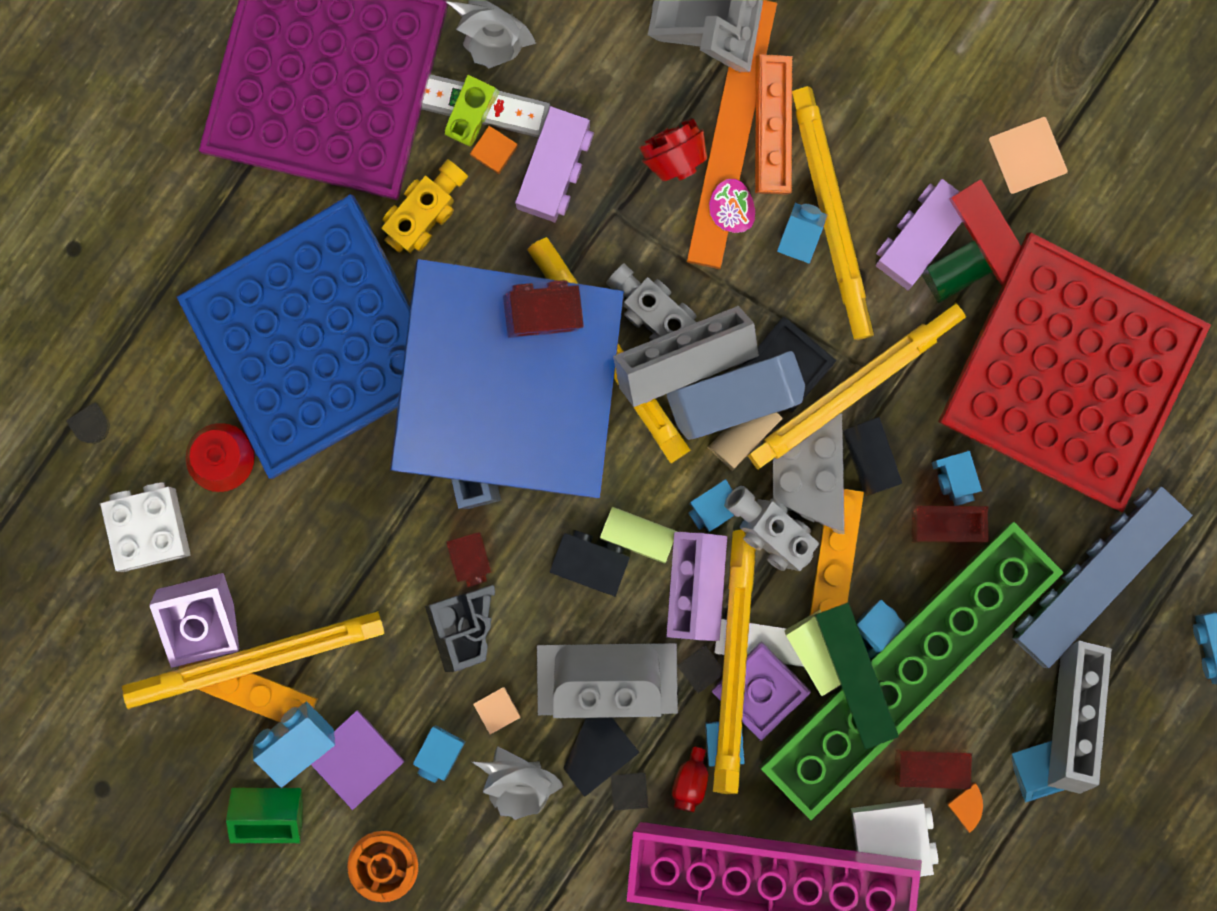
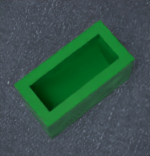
M231 788L226 817L230 843H300L303 814L302 789Z

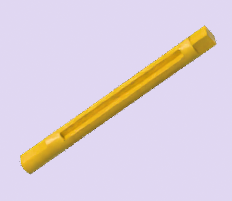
M806 86L792 91L797 110L795 113L819 209L822 213L827 214L824 229L842 301L846 306L854 340H861L874 336L865 301L866 294L819 107L816 106L812 88Z
M547 237L536 241L527 249L546 279L578 284ZM618 344V345H617V354H620V353H622V352H624V351L622 350V348H621L620 345ZM615 368V371H614V379H615L616 382L618 383L617 373H616V368ZM656 399L634 407L671 464L691 451Z
M954 304L927 325L921 324L763 439L764 444L747 455L751 462L759 469L773 458L779 459L935 345L937 338L966 318L963 310L957 304Z
M742 529L735 530L732 533L723 680L713 792L722 794H738L742 716L751 592L753 591L756 552L755 548L744 541L743 538L746 533Z
M377 611L122 686L124 701L127 709L383 635L385 633Z

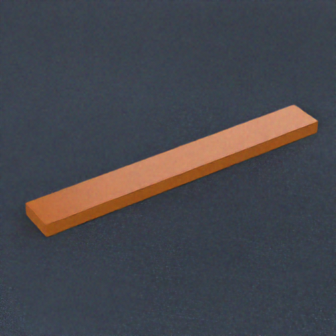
M763 0L750 72H738L731 67L728 68L689 249L688 263L721 269L729 231H724L714 223L710 215L709 202L718 184L726 179L740 180L756 105V56L767 54L777 7L776 2Z

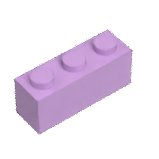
M550 107L515 202L518 210L556 223L559 214L565 215L571 196L566 195L570 182L576 184L582 169V164L578 163L581 151L588 152L594 136V132L589 131L590 120Z
M943 179L936 187L930 183L918 198L922 206L915 214L909 210L897 227L902 232L895 241L888 237L876 253L881 257L876 267L906 290H909L962 222L949 200L951 196L959 191Z
M674 532L667 637L720 641L727 536Z

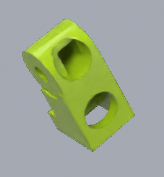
M467 75L448 120L445 135L471 147L500 91L485 82Z

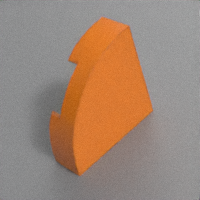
M973 782L946 803L969 833L977 826L983 812L982 794L977 784Z

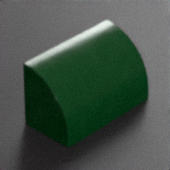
M974 240L930 265L921 275L939 304L993 271Z

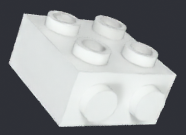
M155 483L144 486V493L131 496L130 491L118 492L109 495L110 501L100 503L116 571L126 572L191 556L175 488L165 487L164 483Z
M921 799L851 808L856 851L922 860L921 876L934 875L933 865L938 864L936 844L929 843L928 829H933L931 808H924V803Z

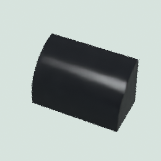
M880 417L853 426L842 432L865 497L902 484Z

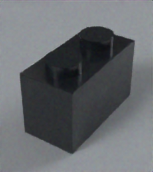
M573 530L572 535L564 533L550 573L616 597L630 557L624 555L626 549L610 542H606L604 547L591 543L593 536L577 530Z

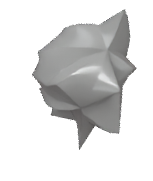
M468 0V4L446 1L462 17L456 30L466 34L463 46L471 53L474 63L485 65L489 69L514 59L522 47L536 44L528 28L517 18L513 17L512 13L508 14L486 0Z
M498 746L493 762H472L489 775L482 793L489 794V799L495 808L498 807L500 816H509L514 820L538 814L544 808L549 795L564 787L554 774L541 768L539 761L527 762Z

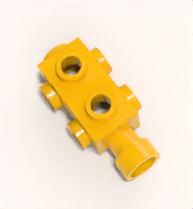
M449 159L439 168L441 173L434 181L426 175L421 181L418 179L414 180L404 193L407 198L399 207L396 205L391 207L383 217L382 221L385 224L381 229L388 235L384 241L398 253L403 249L410 254L414 249L420 252L432 238V235L428 233L437 222L443 225L453 214L454 209L451 205L454 200L449 194L456 186L460 187L468 178V175ZM425 194H432L434 200L430 205H423L421 202L422 197ZM404 220L411 222V228L407 232H402L399 229L400 223Z

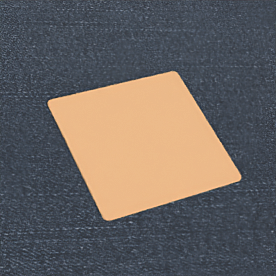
M1046 117L1036 119L989 138L1011 194L1068 172Z

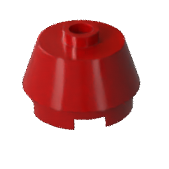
M694 118L683 121V126L680 128L676 126L669 130L667 128L647 139L645 141L646 144L639 146L644 157L642 162L662 181L675 177L679 181L696 173L695 167L707 159L704 130L699 129Z
M215 423L203 427L191 438L187 446L185 458L187 470L198 485L209 491L225 492L237 488L249 477L254 466L255 454L247 435L241 429L227 423Z

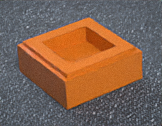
M488 126L470 155L497 174H500L518 148V144L491 126Z

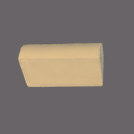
M776 412L727 428L707 448L733 471L783 418Z

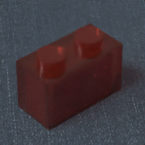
M567 280L548 282L547 288L534 289L532 283L513 285V291H509L503 296L508 338L576 332L584 327L579 285L568 286Z
M916 506L912 508V543L988 542V506Z
M895 749V784L897 786L971 789L972 753L951 750Z

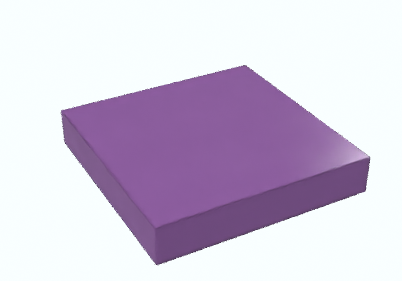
M762 641L747 655L742 722L761 741L811 693V690ZM722 680L712 689V693L720 701Z
M359 710L334 731L335 746L311 764L352 810L405 762Z

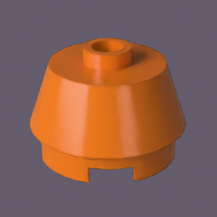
M376 831L367 834L354 845L348 858L350 881L359 894L371 901L390 902L397 900L412 888L417 878L418 859L412 845L397 833Z

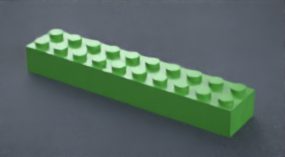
M1015 522L1007 523L905 623L906 625L887 646L870 659L898 735L1064 573ZM840 686L759 765V768L812 820L893 740L864 749Z

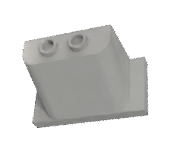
M654 0L648 36L660 42L700 46V51L738 72H750L763 0Z
M677 643L537 645L538 715H553V718L661 717V714H678Z

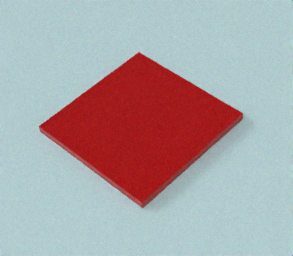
M1031 232L1027 233L938 422L1123 513L1211 324Z

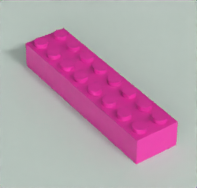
M640 822L633 831L627 902L690 911H917L922 860Z

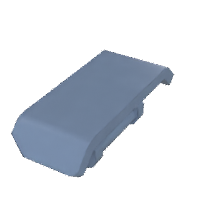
M788 351L682 387L666 395L678 429L687 440H691L801 404L803 402L805 383L795 354L792 351Z

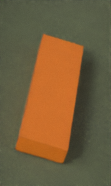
M764 54L756 56L755 193L784 195L792 193V56Z

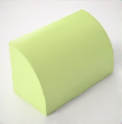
M612 507L600 539L665 564L674 542V532L677 531Z
M819 610L784 630L819 693L823 696L838 687L840 683L814 616L821 612Z

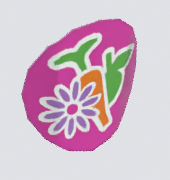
M726 179L718 184L709 202L710 215L714 223L724 231L733 233L745 232L750 229L755 221V207L749 190L741 181L736 179Z

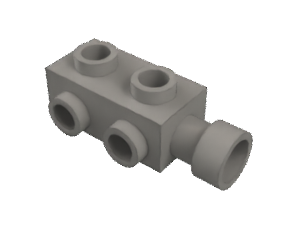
M625 263L606 282L611 289L624 291L623 295L627 298L623 304L627 309L624 316L637 328H640L642 324L653 333L649 337L651 341L674 332L668 328V321L671 319H676L680 322V329L697 323L694 320L697 315L686 304L681 303L678 306L669 297L672 292L665 284L658 279L653 282L648 277L641 284L633 276L634 271ZM647 295L652 296L655 299V305L652 307L644 306L642 298Z
M744 486L735 488L728 495L724 506L734 516H741L744 519L739 527L746 533L743 538L744 541L757 550L762 548L770 554L767 560L771 565L781 571H785V569L801 571L803 567L810 563L813 558V552L819 545V542L810 535L811 529L799 520H793L786 514L788 512L786 506L775 499H770V501L758 499L756 502L755 496ZM773 522L777 524V528L772 527Z

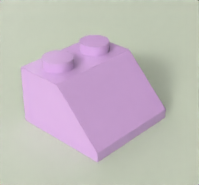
M224 573L156 590L151 600L150 608L171 668L239 651L234 603Z

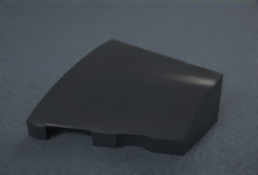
M494 585L462 593L425 606L445 672H456L486 661L488 649L486 635L491 627L492 618H489L491 596H495L496 590Z
M613 717L586 718L563 769L583 796L586 797L640 752L618 726Z

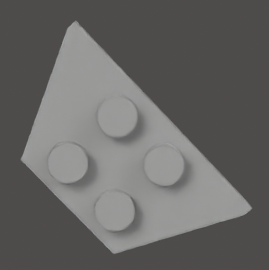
M842 413L779 459L773 458V499L781 502L788 511H795L809 521L819 522L832 528L833 532L838 534H845Z

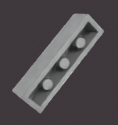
M737 306L617 354L613 358L619 389L635 407L701 379L711 377L723 370L740 365L745 361L758 357L759 354L755 325L745 312Z
M1077 641L1060 657L1047 786L1081 794L1099 785L1111 648Z

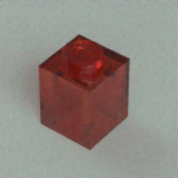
M481 532L446 542L458 583L466 581L467 587L488 582L486 575L493 574V570Z

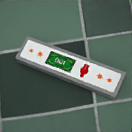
M430 74L422 110L451 116L464 82ZM500 91L485 122L482 124L539 138L550 109V103Z

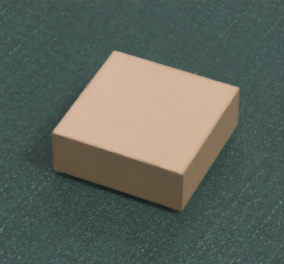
M505 687L474 703L489 734L521 718Z

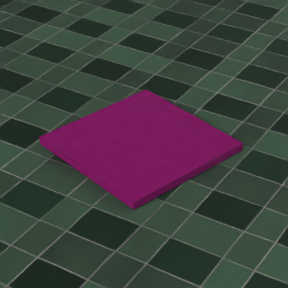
M239 0L199 152L205 155L398 200L449 4L446 0Z

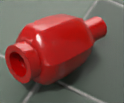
M693 747L690 760L684 762L679 767L672 788V797L675 800L674 808L694 813L696 806L703 802L708 783V771L703 764L706 753L705 749Z

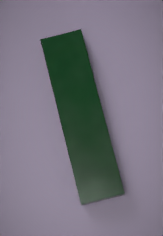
M849 602L815 614L814 616L864 749L898 738L899 735Z

